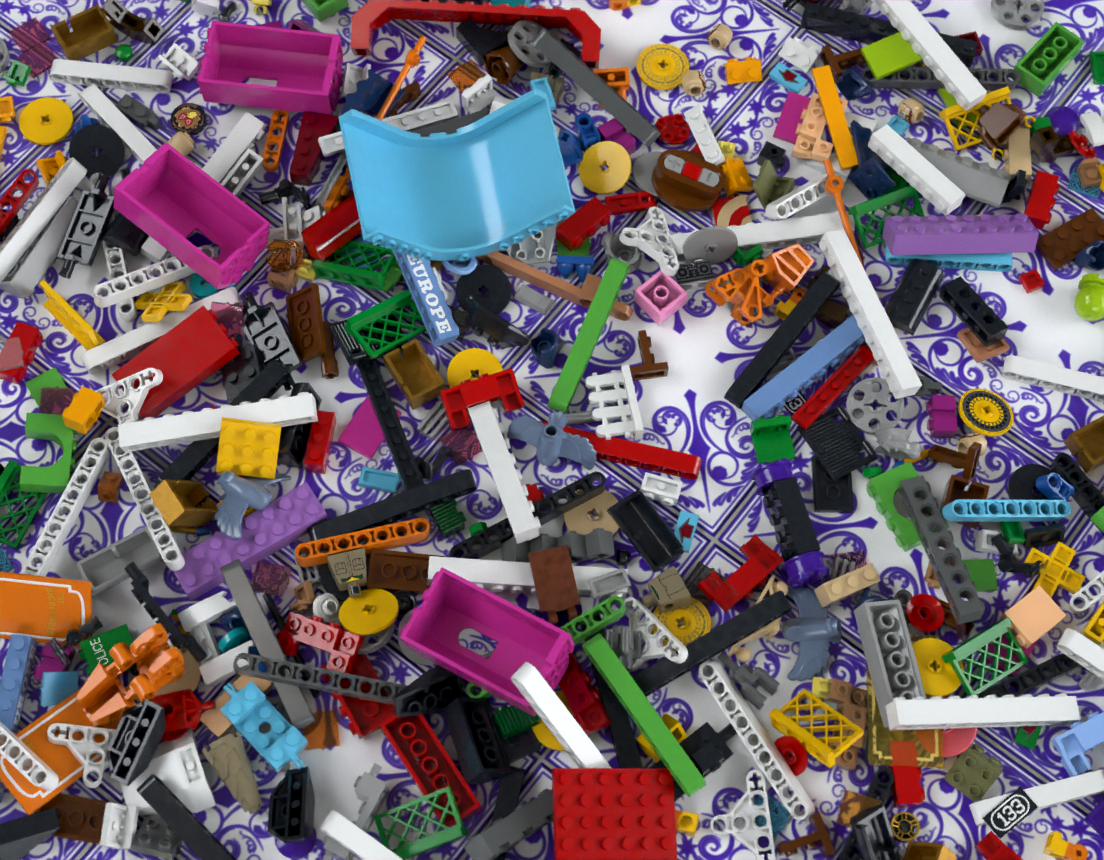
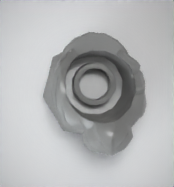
M612 232L605 233L601 243L605 247L607 264H609L613 257L630 264L627 274L637 270L641 265L642 259L640 249L623 244L619 239L621 233L614 235Z
M886 428L875 432L874 438L879 444L875 452L883 453L893 459H917L920 456L921 449L919 443L909 442L908 438L912 431L908 429Z

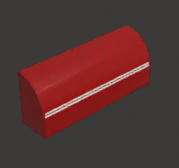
M354 194L301 232L311 257L323 261L362 232Z

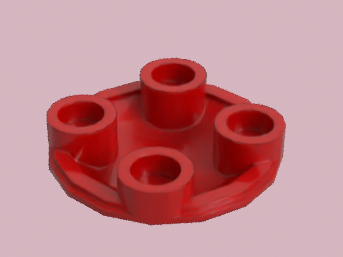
M666 115L657 120L655 127L661 132L658 138L662 142L669 145H679L689 138L690 127L684 120L683 115Z
M1075 130L1068 133L1073 148L1080 155L1091 159L1097 155V152L1087 144L1089 140L1084 134L1079 136Z

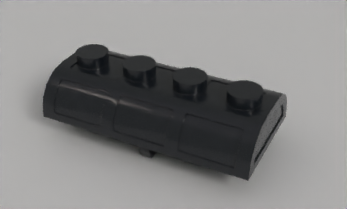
M119 212L102 240L130 253L132 256H137L149 235Z
M912 259L909 262L885 308V312L893 327L912 336L914 335L944 278L942 270L920 259Z
M636 490L607 509L608 514L613 518L654 574L670 565L684 553L682 544L641 491Z
M878 805L866 808L850 819V825L862 860H901L898 852L899 848L895 843L884 806Z

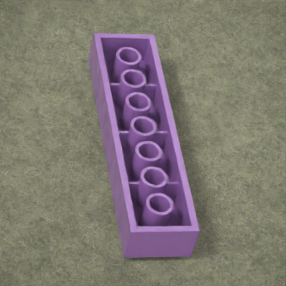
M1021 213L1016 215L982 214L980 216L966 214L963 216L929 215L919 217L912 215L910 217H885L882 238L891 255L1026 253L1035 251L1039 233L1028 216Z
M305 482L272 501L263 510H257L243 518L241 523L242 537L239 540L228 538L226 534H222L220 531L182 553L185 564L183 568L173 571L189 600L193 601L225 582L220 567L239 559L244 570L307 534V530L310 527L327 521V514L308 483Z

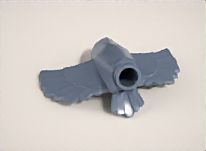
M562 411L550 413L547 425L541 421L537 422L534 417L530 418L526 414L522 417L518 416L517 419H512L509 425L507 437L509 439H520L536 447L538 462L543 466H551L557 461L558 457H564L579 462L588 470L594 468V463L597 460L595 456L597 451L593 449V445L589 443L588 438L563 431L569 420Z
M224 471L217 483L225 493L219 497L220 501H223L218 506V512L214 516L221 533L226 534L228 538L239 540L242 537L241 523L248 507L259 510L266 508L271 502L272 495L265 488L280 481L291 480L292 477L276 473L275 479L252 476L242 478L236 476L232 471Z
M788 587V593L792 596L798 608V618L784 621L782 633L786 640L799 642V654L787 678L791 681L811 680L815 674H820L822 669L828 667V658L830 657L828 642L831 640L836 644L840 643L842 637L841 622L839 618H828V606L822 608L815 592L813 593L812 590L802 587L796 589Z

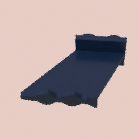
M368 70L369 77L367 80L358 81L356 83L357 91L345 96L346 104L341 114L343 115L351 109L359 112L371 110L378 114L394 84ZM401 88L399 89L384 118L406 94V91Z
M853 120L850 125L859 168L848 175V178L868 200H871L888 192L896 183L887 174L888 164L867 146L872 130L862 127Z

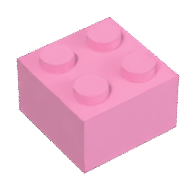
M660 270L635 290L634 301L660 325L686 304L688 293L675 280Z

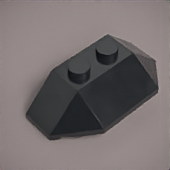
M467 295L466 306L471 331L478 337L483 336L491 346H498L500 349L527 345L529 343L530 336L470 295Z
M145 699L124 711L107 748L111 778L129 786L148 768L166 729L164 707Z
M308 766L288 770L285 777L278 783L270 795L267 832L284 844L306 840L313 834L315 795Z

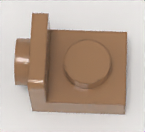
M1086 158L1080 162L1076 169L1083 188L1101 184L1102 179L1096 167L1099 162L1098 158Z
M294 269L290 270L287 277L282 273L270 271L267 280L269 286L290 293L292 287L296 286L298 277Z

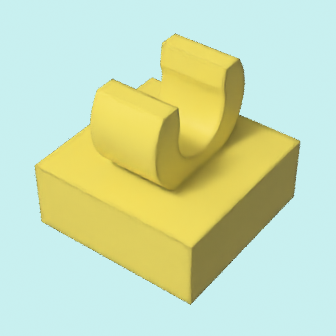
M251 0V3L255 5L254 13L258 14V9L263 7V14L267 15V6L272 7V0Z
M718 140L724 157L733 158L736 143Z
M301 259L296 270V276L299 279L313 283L316 277L312 267L313 262L308 259Z
M813 677L811 694L820 700H826V696L830 694L831 685H828L830 679Z

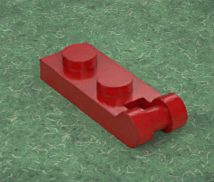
M646 191L605 196L604 198L605 205L611 210L610 216L648 211L650 207H657V203L654 201L655 196Z

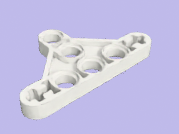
M650 207L646 214V222L638 228H623L619 239L625 245L638 247L656 260L665 275L674 276L679 269V262L664 212L658 207Z
M147 368L95 390V392L102 395L105 392L108 393V399L102 411L118 419L119 424H124L128 420L138 422V413L149 389L161 384L163 374L159 369ZM136 379H139L140 386L137 389H135L134 381ZM123 385L124 393L119 395L118 388ZM125 403L129 405V410L127 413H123L122 411L123 405Z
M628 597L624 600L626 607L625 615L629 618V649L633 650L634 631L636 630L642 631V641L646 643L645 648L641 651V658L634 659L632 672L639 669L645 660L667 657L675 663H683L688 657L687 648L639 600L633 597ZM645 613L646 619L641 623L640 617ZM654 625H657V632L652 635L651 630ZM668 636L669 643L663 646V640ZM673 649H677V650H678V653H679L678 656H677V653H676L675 651H673Z
M63 723L52 724L47 731L48 740L52 744L67 746L84 767L83 783L89 788H96L101 784L103 772L109 767L107 748L116 729ZM56 730H60L58 737H54ZM67 731H69V739H66ZM75 732H82L84 738L77 741L73 739L72 735ZM97 734H102L105 740L102 743H97L93 737ZM98 753L102 756V760L93 762L90 756ZM89 773H96L99 776L95 782L88 781L86 777Z
M754 769L748 772L745 778L746 793L729 814L717 815L712 818L710 830L715 835H732L755 854L756 860H764V854L759 855V852H767L769 850L771 854H767V860H776L765 777L761 771ZM753 774H756V777L761 779L758 781L757 787L758 789L762 788V791H750V789L754 790L755 788L754 782L749 780ZM754 795L763 797L764 803L761 806L753 804L752 797ZM759 815L766 818V825L763 827L757 826L755 824V817ZM740 817L745 820L746 826L743 829L735 827L734 820ZM722 820L725 823V829L722 831L715 830L713 826L714 821ZM764 836L768 838L769 846L767 848H761L758 845L759 837Z

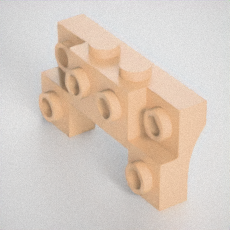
M813 93L807 110L803 109L800 119L803 122L798 124L795 131L798 136L791 156L823 163L824 160L829 159L834 144L820 139L826 119L819 96ZM839 97L843 112H845L848 100Z

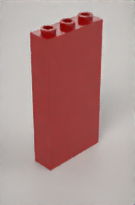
M203 305L111 374L117 382L147 368L159 369L162 372L163 380L161 384L149 389L139 411L142 418H155L240 354L236 348L239 346L232 336L229 338L226 335L228 330L222 322L220 324L217 323L216 319L218 317L212 309L208 311ZM136 379L134 381L135 389H137L140 386L139 379Z

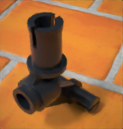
M561 38L560 42L579 58L582 52L576 49L573 43L570 44ZM553 62L549 66L548 74L550 77L552 75L553 79L558 78L563 72Z
M288 179L281 180L279 187L274 188L273 191L259 194L262 205L275 201L280 202L282 197L293 195L303 204L304 209L307 210V206L309 209L311 208L310 197L306 193L305 188L301 187L300 189Z
M441 447L432 463L425 462L419 456L415 458L423 479L432 480L447 458L453 455L450 447Z
M1002 533L991 539L1000 553L998 568L1001 572L1024 573L1028 578L1040 572V569L1043 567L1042 561L1018 563L1017 559L1013 556V547L1010 548Z
M95 616L84 625H79L78 628L80 630L70 629L66 633V639L61 645H59L55 637L47 643L54 651L53 655L58 657L63 666L71 662L65 653L69 645H78L81 642L82 636L88 639V636L103 627V624Z

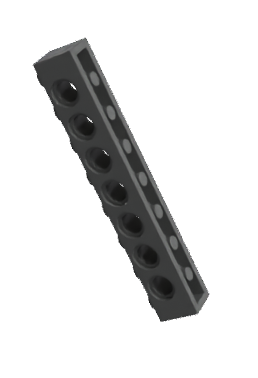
M923 475L901 481L899 494L957 624L960 625L981 619L985 610L984 602L981 598H978L976 585L970 580L968 567L966 564H963L961 552L953 543L952 532L948 531L946 520L938 510L937 499L932 497L929 482L925 481ZM961 598H967L969 601H964Z

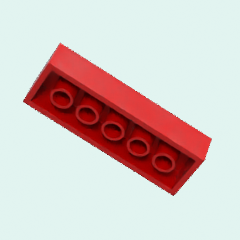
M422 714L407 717H396L393 715L379 724L382 733L422 796L450 786L462 823L482 810L481 804ZM447 793L440 795L437 804L445 808L449 801ZM435 807L433 813L440 822L444 811ZM448 813L443 824L449 827L457 825L454 816Z

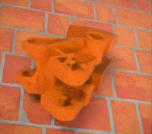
M797 243L772 253L765 259L755 260L747 265V267L738 268L718 276L706 284L705 293L718 306H723L726 301H730L734 305L730 316L745 326L763 317L762 307L766 308L772 305L778 295L790 292L815 260ZM760 277H763L766 283L774 287L770 294L759 286ZM754 308H756L758 312L756 317H754ZM741 314H742L745 318H747L748 321H743V320L741 319Z
M161 623L148 628L130 646H127L125 642L113 646L109 654L114 662L109 666L98 663L76 695L93 727H100L121 719L124 711L136 705L134 700L137 697L141 702L145 699L150 700L156 695L158 690L175 683L185 675L186 669L182 665L184 664L183 655L177 647L170 648L167 643L169 640L167 632ZM136 663L139 676L135 677L129 685L123 687L118 676Z

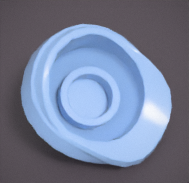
M471 257L466 261L446 260L442 261V264L453 273L466 275L476 268L477 262L475 257Z

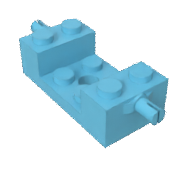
M252 681L238 691L230 682L227 683V686L225 685L223 689L228 692L231 698L220 710L229 722L277 773L290 761L298 769L302 768L301 765L304 766L305 762L301 760L298 754L308 745V740L266 699V695ZM263 723H268L271 726V730L266 734L259 731V727Z

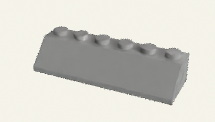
M908 137L907 142L963 191L965 196L999 208L1011 174L1003 169L992 168L986 163L975 162L970 157H962L956 155L953 151H945L939 149L936 145H928L917 138Z
M70 196L65 200L0 283V289L18 298L30 297L35 292L34 287L44 279L46 270L56 261L55 257L58 255L78 205L76 199Z
M900 599L865 602L854 610L884 728L889 727L886 705L893 702L892 699L905 697V700H911V698L920 696L927 699Z

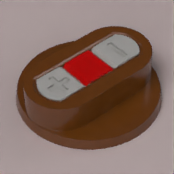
M669 149L662 152L652 171V184L658 196L671 207L686 212H699L712 207L718 200L725 184V175L718 166L705 161L704 157L691 151Z

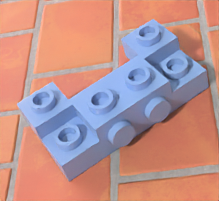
M1098 711L1087 716L1088 720L1084 723L1081 720L1070 725V730L1051 740L1062 758L1060 762L1070 777L1077 776L1091 768L1083 753L1104 742V712L1101 714Z

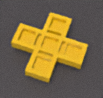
M184 282L169 283L159 293H143L134 303L138 310H145L141 315L143 322L159 323L168 311L184 312L193 300L190 294H182L186 288Z
M1058 542L1051 555L1048 556L1032 547L1024 563H1035L1039 560L1043 564L1038 573L1040 576L1032 590L1040 585L1052 598L1056 588L1060 586L1070 593L1076 594L1086 578L1084 575L1068 567L1076 550Z

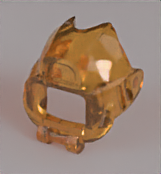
M273 239V242L266 246L272 252L271 256L265 259L273 268L272 272H290L291 269L296 271L300 264H304V250H301L300 245L295 240ZM291 247L296 249V259L293 265L290 264Z

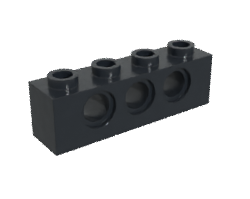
M961 276L943 285L939 297L986 348L1004 339L1008 330L1006 323L996 315L993 309L982 300L981 296Z

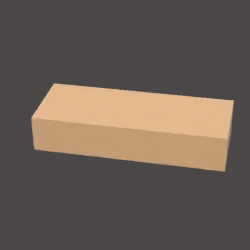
M241 675L232 684L238 691L252 681L265 695L273 688V685L268 680ZM227 691L215 701L216 709L206 710L200 718V721L217 738L227 735L234 728L220 710L231 698Z

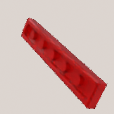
M862 344L792 415L791 419L806 430L875 360L872 351Z

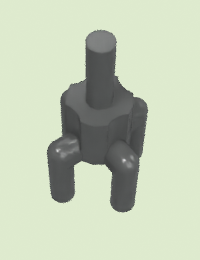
M622 626L621 633L618 634L617 649H613V629H606V642L628 673L632 672L633 659L641 658L642 631H634L632 650L629 649V627Z
M723 652L717 657L735 673L732 679L741 686L739 692L758 710L762 709L765 705L764 702L767 700L756 689L759 685L772 696L776 693L780 683L761 667H756L753 670L745 663L740 667Z

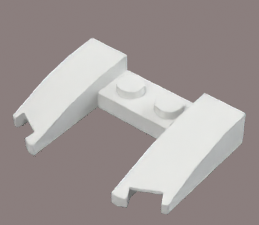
M844 112L855 148L850 123L855 120L862 127L870 128L873 134L878 122L854 113ZM831 153L829 159L833 170L842 176L845 184L848 175L851 174L854 167L841 170L837 156ZM811 159L805 161L806 166L823 174L826 173L824 163Z
M282 197L283 227L269 229L268 244L264 249L285 247L286 250H297L304 248V241L301 235L303 227L300 202L295 207L287 204L288 198Z
M226 591L208 597L178 613L184 631L189 632L207 654V657L201 661L202 666L199 667L207 686H216L235 675L236 672L233 669L235 657L240 653L249 654V647H255L254 641L250 640L221 654L209 623L237 607L235 600L229 602L224 597L227 594ZM245 659L237 661L238 666L242 669L249 665Z

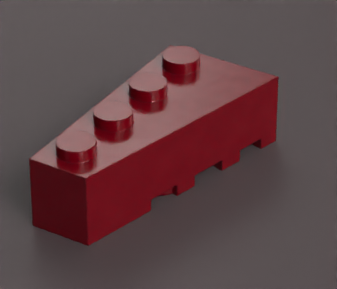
M303 112L289 172L292 184L310 186L319 170L321 161L325 158L318 138L334 133L333 129L339 120V116Z

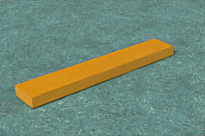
M830 66L814 68L811 70L840 169L845 170L858 167L856 151Z

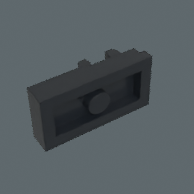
M1018 170L1010 179L1003 196L1004 203H1010L1012 199L1020 200L1021 195L1024 196L1027 179H1025L1026 171Z
M1053 521L1052 525L1046 526L1043 523L1040 527L1025 529L1024 536L1026 541L1023 545L1026 549H1030L1032 547L1064 542L1065 526Z

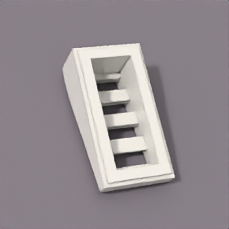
M985 529L976 532L975 551L1000 554L995 545L993 544L992 546L991 541L1000 532ZM1009 544L1010 548L1013 547V555H1018V544Z

